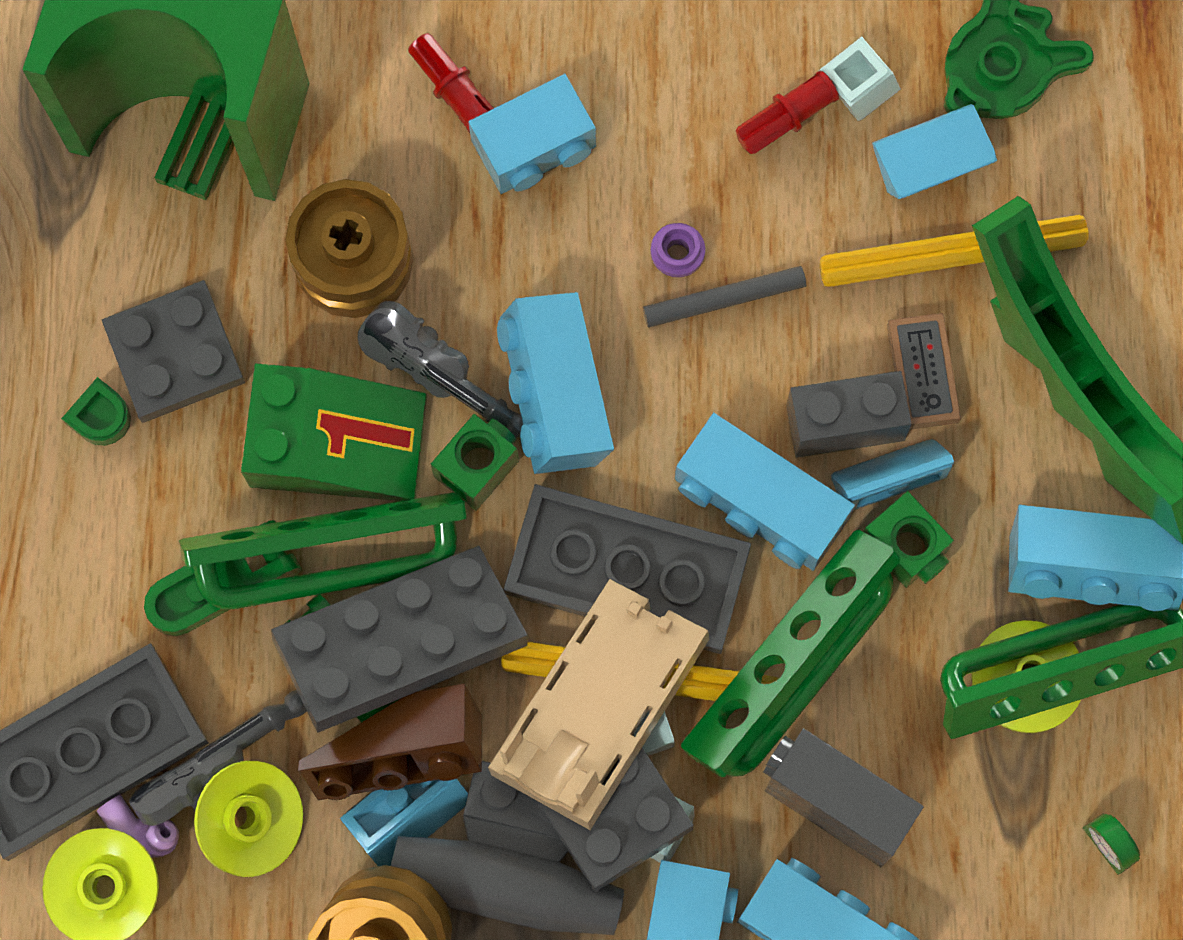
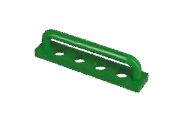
M452 492L183 538L179 540V545L185 566L193 567L195 582L200 595L209 604L220 609H240L385 583L454 556L456 552L457 532L455 521L467 519L465 501L459 495ZM430 525L434 527L435 545L429 552L235 587H225L218 579L216 567L218 562Z
M861 530L854 531L683 740L681 748L692 759L719 777H725L726 775L730 777L744 776L758 767L885 610L893 592L891 572L900 562V557L891 546ZM846 577H856V583L848 593L842 596H832L833 589L839 581ZM812 620L821 621L818 631L812 637L806 640L797 639L798 632L803 625ZM785 664L784 672L779 679L770 684L761 683L765 671L771 666ZM749 708L748 716L740 726L731 729L726 728V721L735 710Z
M1119 604L961 652L951 657L943 666L940 682L947 698L943 726L949 737L956 739L1183 668V610L1179 607V610L1150 611L1140 606ZM1146 619H1159L1166 624L1165 627L973 686L967 687L963 680L964 676L969 673Z

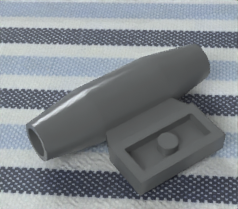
M482 761V772L473 773L463 814L468 841L398 836L391 866L410 870L430 883L446 902L448 908L542 931L602 935L615 934L623 903L624 889L608 884L595 893L582 871L560 863L569 851L537 801L492 776L488 768L491 764L490 762Z

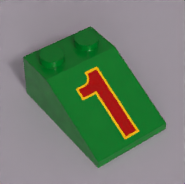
M255 363L241 473L250 488L393 501L415 499L427 394L312 368Z

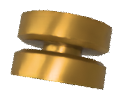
M343 179L322 184L304 196L289 217L285 241L299 286L314 305L331 315L350 318L367 316L380 303L385 301L395 302L410 281L413 255L403 212L388 193L371 183Z
M383 865L362 869L345 880L308 934V940H451L453 926L446 902L430 883L410 870Z

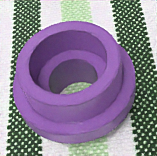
M673 223L664 226L655 234L651 243V258L654 265L663 274L671 277L691 275L699 269L705 257V243L701 234L687 224ZM673 245H682L687 249L688 254L682 259H674L667 251Z

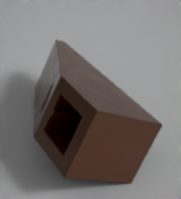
M465 683L415 692L399 699L299 760L298 771L318 801L325 799L342 800L353 794L382 789L398 790L405 785L433 780L449 781L457 779L461 775L482 772V714Z

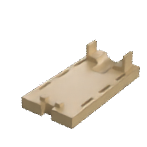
M609 579L488 768L491 775L591 830L709 641L708 630L670 610L661 618L650 613L649 599ZM679 663L678 669L676 670L670 682L664 689L663 686L665 685L666 681L675 669L676 665ZM649 710L650 714L634 737L633 734ZM619 758L620 762L616 766L615 770L611 774L605 786L602 785L604 780L608 776L609 772L613 768L614 764Z

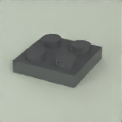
M205 280L101 319L138 418L142 423L245 383Z
M643 748L639 751L591 830L537 801L595 893L693 831L694 827ZM619 758L614 764L613 768L609 772L608 776L606 777L602 785L605 786L606 782L608 781L616 766L620 762Z

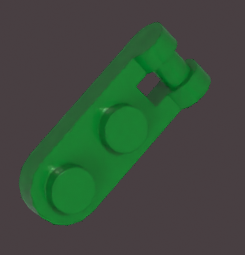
M271 520L261 525L276 523V521ZM286 551L264 554L263 557L267 565L252 572L245 558L216 563L218 579L225 587H235L296 576L302 571V567L295 555L287 554ZM186 566L158 580L150 587L144 601L147 619L158 631L171 636L189 633L230 610L220 609L209 604L199 593L193 567Z

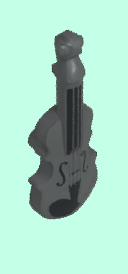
M393 301L382 302L372 310L358 331V343L365 355L384 364L390 371L394 368L404 370L414 378L417 384L423 385L432 395L438 398L455 397L484 417L487 422L493 418L503 424L516 438H520L523 425L521 415L509 409L503 399H495L467 380L469 364L466 356L462 352L449 347L444 340L438 341L436 330L430 326H423V318L414 317L404 306Z
M297 690L287 694L283 704L264 707L262 711L210 743L182 764L140 786L129 800L140 821L145 825L154 826L166 822L185 807L192 806L195 811L201 792L216 773L233 763L244 761L243 750L274 729L278 732L285 727L286 720L299 717L307 712Z

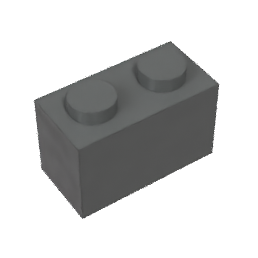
M902 371L791 387L786 404L796 458L905 441L912 425Z

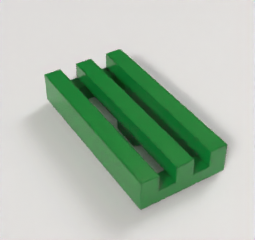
M191 93L154 178L157 183L206 200L232 143V138L224 122L198 184L190 183L222 110L221 105L211 99L178 177L171 176L204 101L208 102L203 99L202 95Z

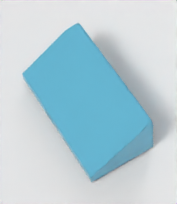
M972 104L872 142L887 193L897 199L905 198L997 161L993 145Z
M930 439L836 471L832 474L831 479L836 492L855 505L853 510L947 478L954 464L952 454L936 440Z
M458 779L449 781L433 780L410 784L398 790H376L361 800L340 819L377 866H391L398 836L428 838L466 806L468 793Z

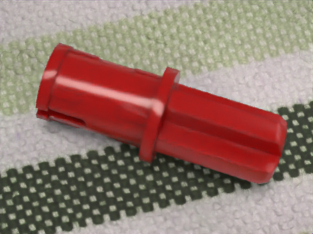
M425 33L412 42L408 52L436 86L433 95L437 99L443 98L470 133L468 121L494 109V107L483 97L468 77L470 74L469 69L465 66L458 68L431 34Z
M820 70L786 95L776 94L773 96L774 103L737 127L735 131L739 143L749 154H755L788 131H800L802 129V122L832 102L839 100L836 87L830 78Z

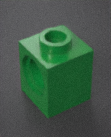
M473 414L431 462L433 475L439 482L459 495L465 503L477 511L519 462L517 448L513 445L517 439L497 420L491 418L488 423H485L476 414ZM475 448H485L494 455L491 464L483 469H472L465 465L463 461L467 453Z
M909 491L905 492L865 528L864 532L891 546L900 557V562L893 569L892 573L905 588L918 578L924 584H927L950 563L945 554L954 540ZM905 532L918 535L924 542L925 552L917 556L903 553L897 545L896 537Z

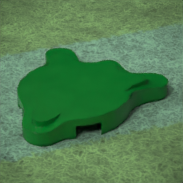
M982 0L980 11L958 30L949 45L944 68L948 90L944 99V108L949 113L972 104L980 118L1004 119L1016 117L1027 112L1039 102L1047 88L1057 79L1087 71L1094 59L1093 50L1084 41H1052L1047 38L1046 32L1051 26L1053 17L1046 8L1027 6L1020 3L1019 0Z

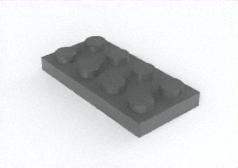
M535 484L503 590L508 596L586 617L607 582L611 579L649 599L650 613L661 618L670 610L708 630L709 641L703 650L721 654L751 543Z
M480 546L271 629L274 645L317 733L527 646L528 634Z
M151 643L0 730V854L4 860L10 861L100 808L114 797L122 795L209 743L157 650Z

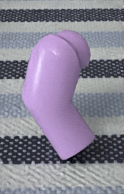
M121 795L114 797L97 810V813L108 829L118 830L131 835L147 849L151 857L167 855L177 845L179 830L172 821L167 820L154 826L145 825L140 819L135 817Z

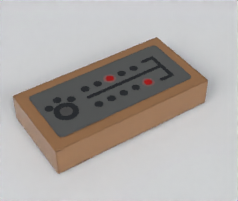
M943 313L889 320L887 330L894 372L902 371L912 423L909 430L958 424L961 420Z

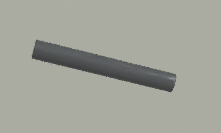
M802 266L643 306V313L647 327L650 328L804 288L807 286Z

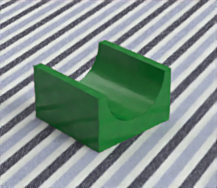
M45 0L22 69L68 152L90 157L92 149L104 129L121 113L139 103L168 96L190 97L191 93L202 95L203 99L207 100L208 103L211 102V99L214 100L225 111V123L254 196L272 201L276 200L310 84L285 0Z

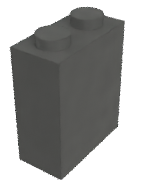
M804 728L795 741L787 736L783 737L763 773L771 777L765 790L766 793L879 867H882L893 857L924 808L923 805Z

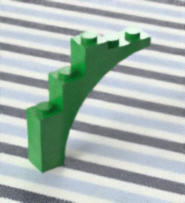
M1017 196L972 225L997 295L990 300L1003 339L1041 371L1054 410L1092 441L1104 479L1183 544V442L1156 415L1109 355L1062 278L1044 240L1031 204Z

